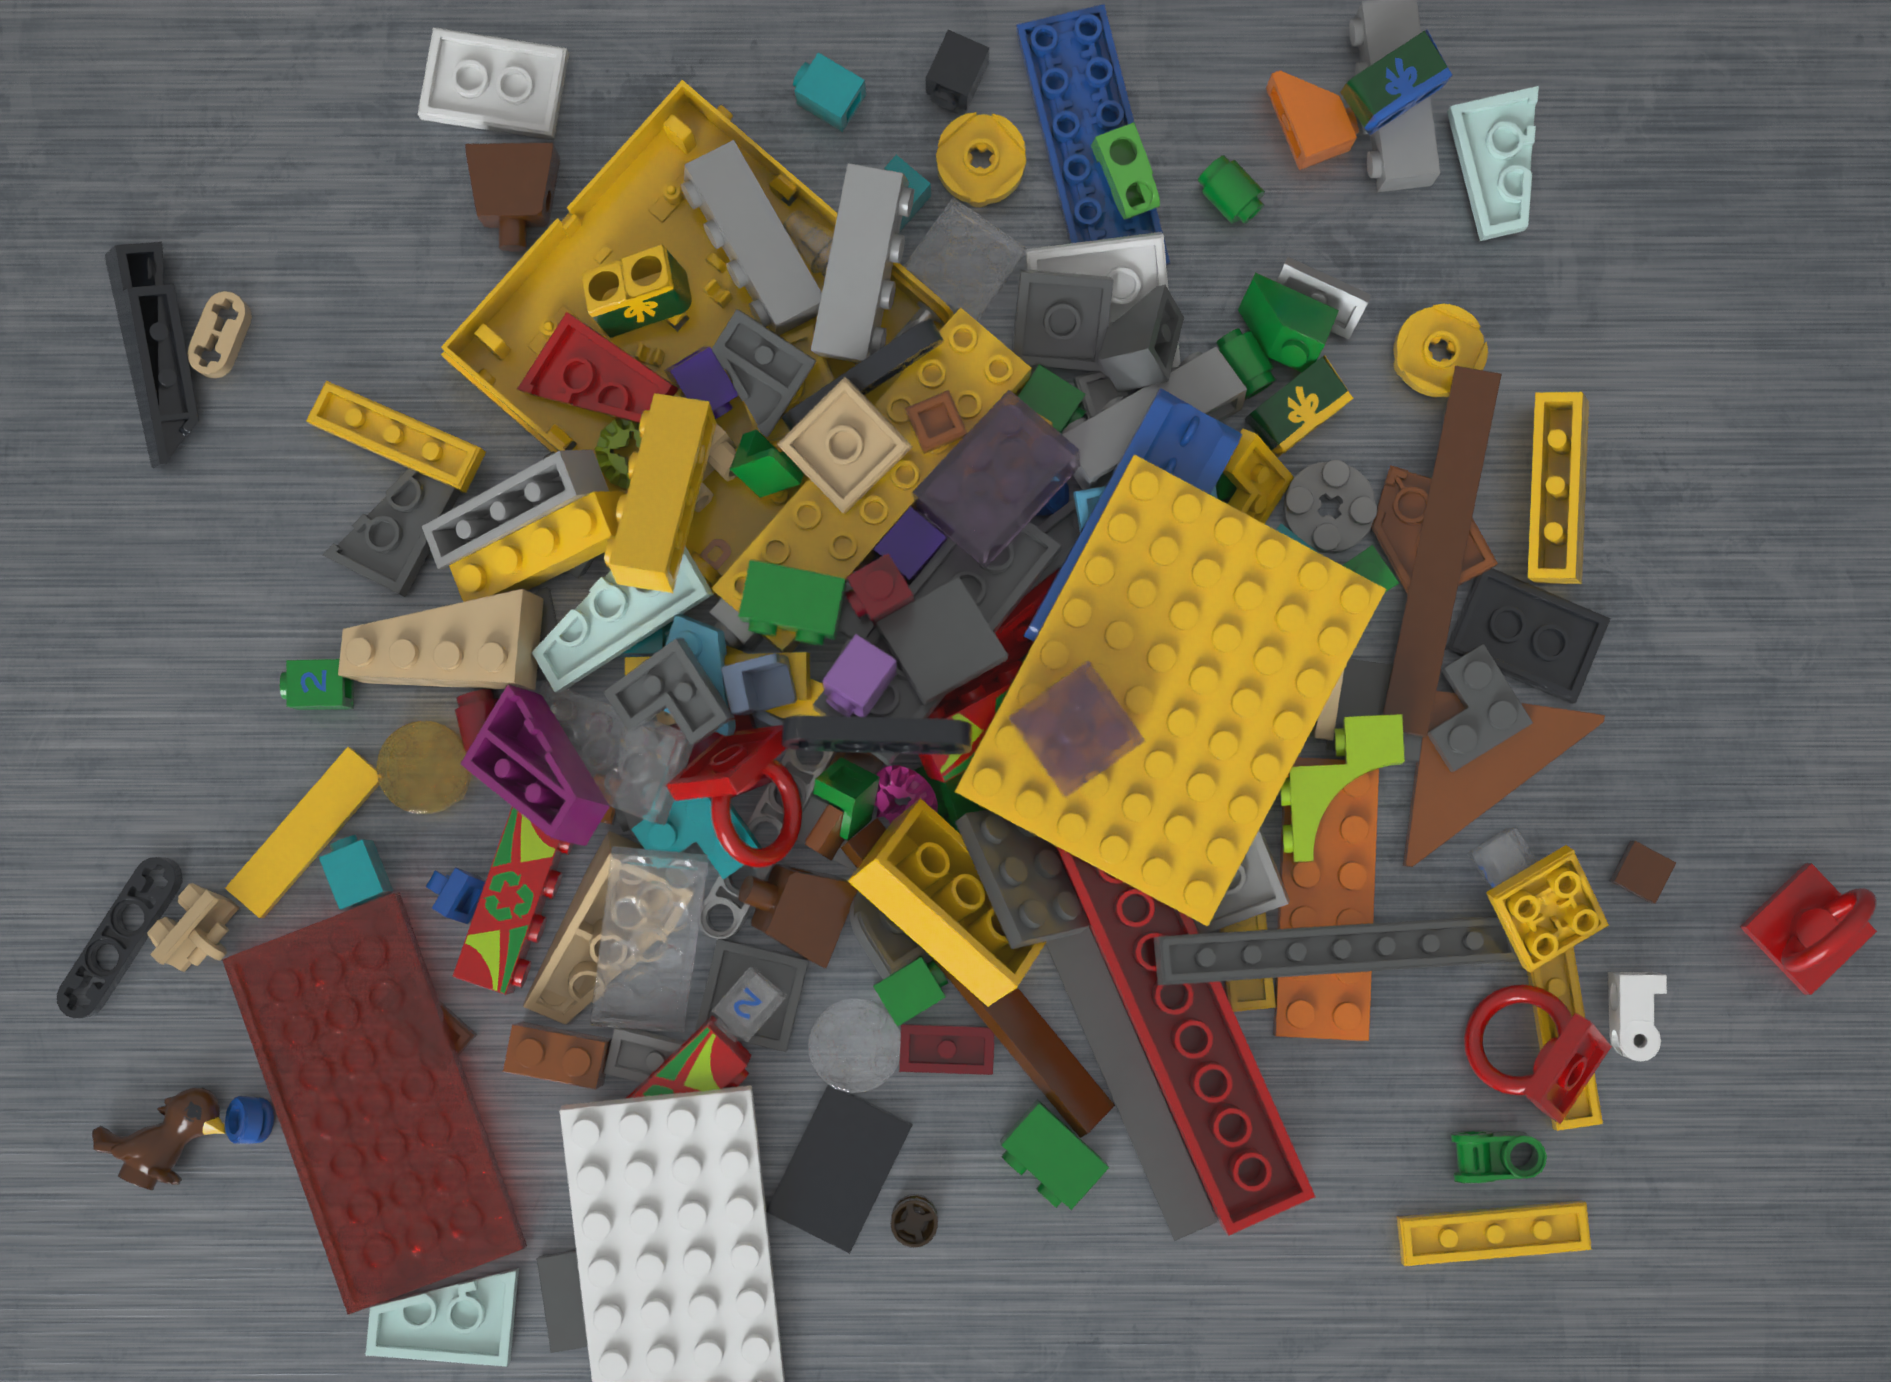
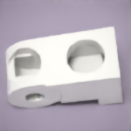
M1608 972L1609 1038L1611 1046L1621 1056L1641 1062L1651 1059L1659 1051L1661 1038L1660 1033L1654 1026V994H1667V975L1657 972Z

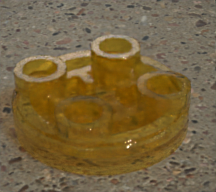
M431 721L412 722L395 730L382 745L377 759L378 782L386 797L397 807L418 814L441 812L461 801L466 794L472 773L460 765L466 755L461 735L445 725Z

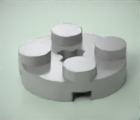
M1340 460L1318 462L1306 467L1295 476L1285 493L1283 509L1285 526L1312 548L1322 553H1340L1355 546L1367 535L1377 514L1375 495L1368 480L1357 469L1348 466ZM1326 496L1330 500L1336 498L1339 501L1340 505L1337 511L1340 516L1334 519L1330 514L1322 517L1318 513L1322 506L1320 497Z

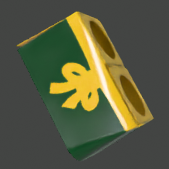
M663 244L581 272L588 314L606 337L608 335L610 338L682 314L689 309L692 302L687 272ZM661 272L659 278L651 285L640 286L634 283L636 280ZM618 287L616 293L611 298L602 301L607 291Z
M1324 355L1252 411L1245 420L1276 457L1279 458L1354 398Z

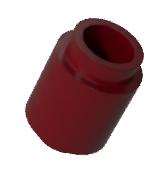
M493 689L477 690L456 697L459 708L454 711L465 753L469 750L499 698H495Z

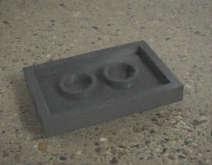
M988 809L965 813L955 822L1011 949L1080 934L1091 926L1054 844Z

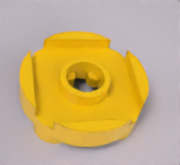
M977 112L961 115L944 129L939 139L936 165L940 181L951 195L960 201L968 202L973 207L980 208L988 204L997 203L1011 195L1022 181L1026 168L1024 139L1016 126L1003 116L993 113L992 116L986 114L977 115ZM975 149L980 153L989 150L992 153L989 158L990 166L985 169L981 166L973 167L971 165L973 161L971 152Z
M1437 304L1415 312L1404 322L1396 335L1393 347L1395 358L1393 363L1394 370L1409 387L1423 395L1449 397L1455 366L1483 370L1485 367L1488 347L1487 341L1484 343L1483 334L1479 330L1481 328L1480 324L1468 311L1451 304ZM1440 340L1446 341L1448 343L1446 350L1452 354L1451 359L1443 358L1440 362L1432 358L1433 353L1429 350V344L1436 345Z

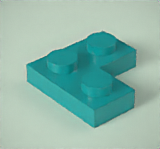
M712 797L677 801L673 799L631 829L657 867L666 863L695 841L723 880L744 866V864L732 858L718 840L711 816ZM731 804V819L738 836L747 845L753 848H762Z

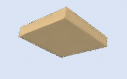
M846 377L777 444L842 513H846L913 447Z

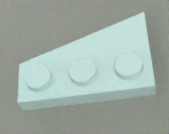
M1539 86L1453 105L1447 111L1480 241L1522 232L1528 227L1532 172L1530 171L1532 145L1535 143L1536 126H1534L1535 104L1538 102Z

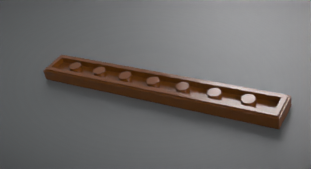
M1455 366L1383 715L1402 714L1403 733L1427 738L1502 376L1500 373Z
M876 818L841 847L842 851L856 868L859 867L883 835L886 828ZM928 954L1080 1138L1089 1134L1115 1105L1019 988H1015L987 1007Z

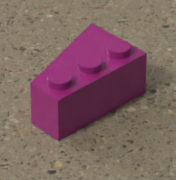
M508 684L460 765L552 839L586 846L610 805L541 694Z

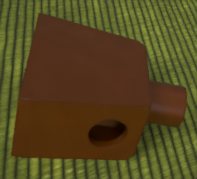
M465 144L477 217L484 227L499 228L500 250L508 252L525 251L527 249V228L547 227L550 222L560 165V156L554 144Z
M776 864L772 868L767 881L752 875L747 876L739 891V901L756 908L751 919V926L805 959L823 968H827L849 914L851 903L858 890L848 880L837 875Z

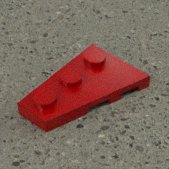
M568 312L565 313L517 390L526 394L640 424L643 411H650L654 393L674 396L679 389Z

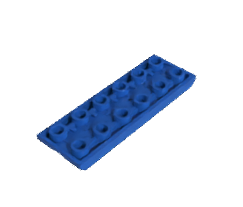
M1101 4L1017 24L1018 41L1069 243L1162 232L1157 208L1128 219H1124L1121 216L1101 164L1097 162L1090 146L1096 136L1134 122L1105 5ZM1164 240L1166 265H1169L1170 259Z
M1159 388L1023 636L1034 642L1134 454L1210 495L1235 451L1242 434L1164 389Z

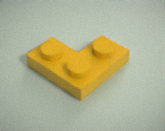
M1243 428L1240 432L1242 434L1241 439L1223 471L1237 488L1227 504L1265 524L1295 477L1256 433Z

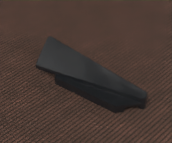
M162 242L115 245L105 254V261L152 468H157L169 462L171 455L199 421L174 284L163 285Z

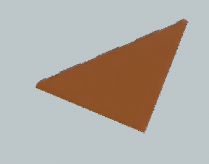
M1436 691L1428 731L1465 709L1456 693ZM1521 703L1533 724L1454 772H1450L1428 735L1427 738L1422 737L1420 760L1416 762L1403 866H1415L1601 725L1605 720V715Z

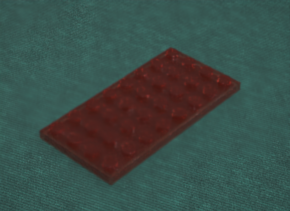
M400 892L392 893L222 959L348 1315L517 1252L527 1246Z

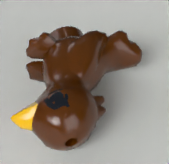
M190 1088L176 1096L166 1098L165 1106L157 1108L162 1115H165L163 1122L144 1127L129 1136H116L102 1126L92 1130L94 1150L100 1153L112 1154L117 1159L124 1161L118 1177L131 1184L148 1190H154L157 1181L165 1184L180 1185L182 1178L172 1171V1168L178 1162L185 1145L192 1139L203 1135L226 1133L225 1125L220 1119L218 1099L211 1091L205 1088Z

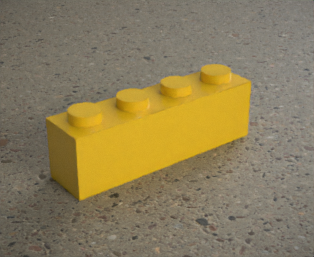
M1535 392L1528 578L1534 583L1582 584L1589 400L1583 392Z
M654 393L650 411L644 410L642 413L639 428L642 441L639 452H633L629 460L628 477L631 481L627 495L622 494L619 498L617 505L618 530L616 537L609 538L605 550V564L610 567L618 585L669 593L674 591L716 428V420L709 401Z
M594 491L449 565L462 601H470L519 589L528 591L604 553L609 538L616 537L619 526L617 521V505L620 496L626 494L625 491Z

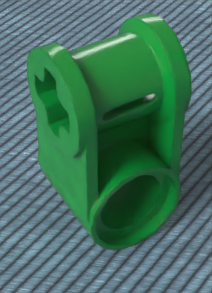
M1460 1131L1451 1133V1141L1456 1143L1458 1171L1454 1173V1182L1487 1183L1504 1179H1528L1541 1173L1546 1165L1547 1154L1544 1146L1540 1141L1524 1132ZM1519 1143H1528L1532 1151L1530 1160L1523 1166H1514L1510 1158L1513 1147Z

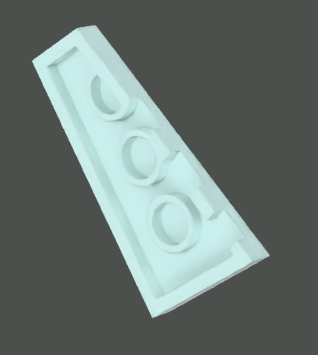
M686 546L673 593L618 585L610 571L591 587L589 595L576 609H571L532 651V654L554 692H563L673 621L675 615H682L713 595V592Z

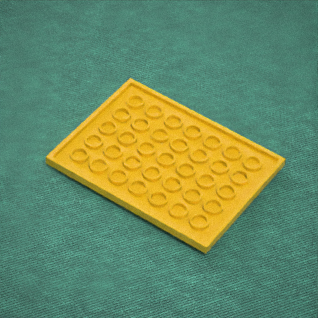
M1134 454L954 792L1208 926L1386 589Z

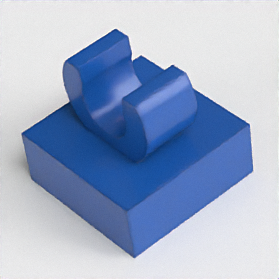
M456 867L451 876H445L435 870L426 885L428 889L439 895L432 909L444 917L469 924L475 913L486 880Z

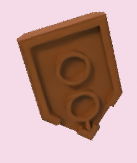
M1390 465L1371 529L1408 595L1432 478ZM1473 517L1458 586L1498 565Z

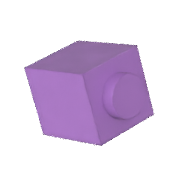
M856 634L823 679L824 694L828 696L826 702L844 716H851L854 713L858 717H866L896 676V660Z

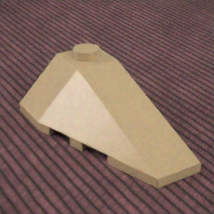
M608 831L586 870L524 1000L523 1007L566 1025L606 989V984L626 966L630 968L640 959V954L657 938L661 940L674 928L694 893V887L667 863L657 867L642 845Z

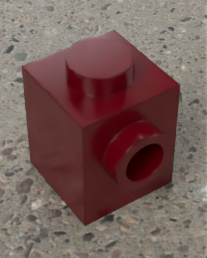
M889 553L847 576L852 588L845 593L858 618L867 614L874 626L877 621L915 601L911 590Z

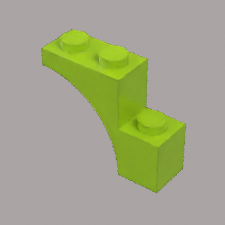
M1402 714L1344 717L1343 728L1334 729L1336 757L1344 756L1345 764L1297 766L1291 768L1289 778H1286L1280 792L1281 806L1291 807V824L1282 825L1284 853H1293V862L1314 861V843L1319 823L1328 805L1338 792L1354 779L1367 772L1386 766L1400 765L1405 762Z

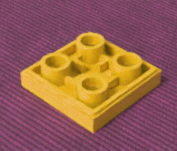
M1567 845L1486 892L1522 967L1529 973L1609 926L1574 850Z

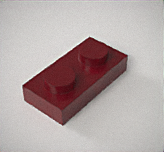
M901 1024L899 1072L993 1075L994 1033L988 1026Z

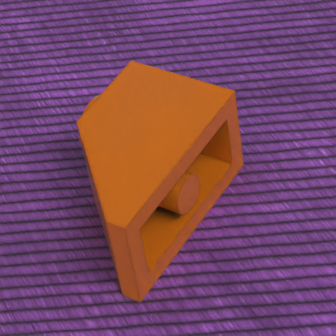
M1281 70L1271 74L1266 91L1299 170L1350 151L1357 138L1356 134L1359 132V127L1354 112L1350 107L1345 109L1339 95Z

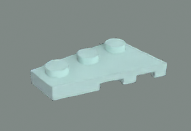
M519 1268L372 1305L369 1313L365 1355L507 1367L511 1361Z

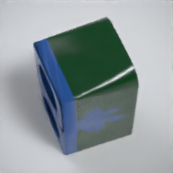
M1426 29V31L1424 30L1355 75L1344 85L1340 93L1367 133L1371 135L1439 91L1453 75L1429 31Z

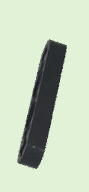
M932 319L919 323L783 415V421L789 431H791L844 377L848 378L865 396L938 347L944 341Z
M795 715L786 717L783 720L782 745L789 749L802 751L959 755L972 750V725L966 721L953 719Z
M163 857L148 858L142 861L135 869L59 987L57 1004L66 1016L71 1018L91 1017L104 1007L148 939L147 932L162 917L180 889L182 871L174 860ZM163 867L166 869L163 877L168 881L167 885L156 886L148 896V898L157 901L155 905L145 898L135 896L136 891L147 893L153 885L154 879L149 876L151 870H161ZM131 904L139 906L144 913V922L135 931H130L124 927L121 918L123 910ZM105 944L114 946L119 954L117 965L109 971L101 969L96 961L98 949ZM85 970L92 976L105 980L104 984L95 982L89 987L86 992V997L91 1000L89 1005L75 1006L78 998L72 994L74 989H84L92 979L91 976L84 975Z

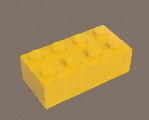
M921 798L891 822L848 880L849 883L987 1007L1019 986L1047 942L1011 949L961 834Z

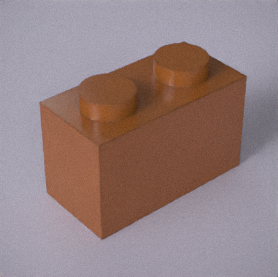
M519 1022L513 1024L511 1028L503 1072L598 1089L604 1085L606 1076L604 1070L612 1039L528 1022Z

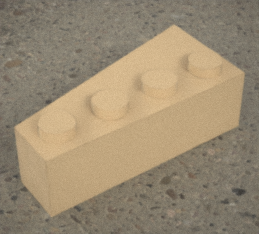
M519 589L345 628L342 632L338 675L368 684L505 689L510 684L535 691L538 663L532 651L540 644L544 599L525 589Z

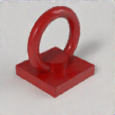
M783 725L739 730L730 736L721 735L666 784L675 801L712 797V823L719 842L732 858L751 867H766L782 860L794 846L801 829L802 801L799 789L791 773L782 763L776 760L787 749L782 745ZM762 774H764L775 783L780 792L784 811L783 823L779 835L770 845L764 848H753L741 840L733 826L730 811L731 797L753 787L760 781Z
M1805 863L1740 928L1804 995H1812L1877 932L1868 922L1876 908V896L1872 891L1865 888L1853 889L1841 894L1812 863Z
M1511 985L1500 988L1486 996L1470 1015L1464 1035L1465 1052L1468 1062L1474 1073L1485 1084L1502 1093L1525 1095L1546 1116L1559 1124L1562 1123L1612 1047L1591 1021L1576 1012L1572 1017L1566 1005L1557 996L1545 989L1532 985ZM1518 1003L1532 1004L1543 1009L1554 1021L1558 1033V1038L1553 1037L1539 1052L1533 1066L1534 1073L1526 1076H1511L1496 1069L1488 1060L1483 1047L1484 1032L1490 1019L1504 1007Z

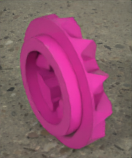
M892 765L884 767L877 772L876 775L880 779L875 800V806L878 807L876 817H885L889 820V824H891L895 818L920 798L935 812H938L937 798L932 787L914 770L904 766ZM908 796L911 798L907 805L903 804L900 806L894 800L895 798L901 799L902 797L905 799Z

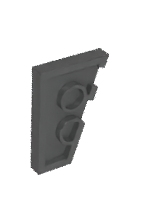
M410 468L385 491L386 497L368 515L363 513L351 525L354 529L338 545L333 543L322 554L404 597L407 596L430 552L422 526L452 510L461 493L460 490Z

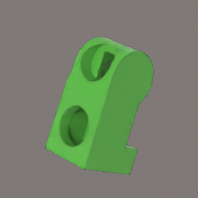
M1133 122L1096 136L1090 146L1097 162L1101 164L1121 216L1124 219H1128L1160 207L1158 190L1152 176L1153 171L1135 123Z

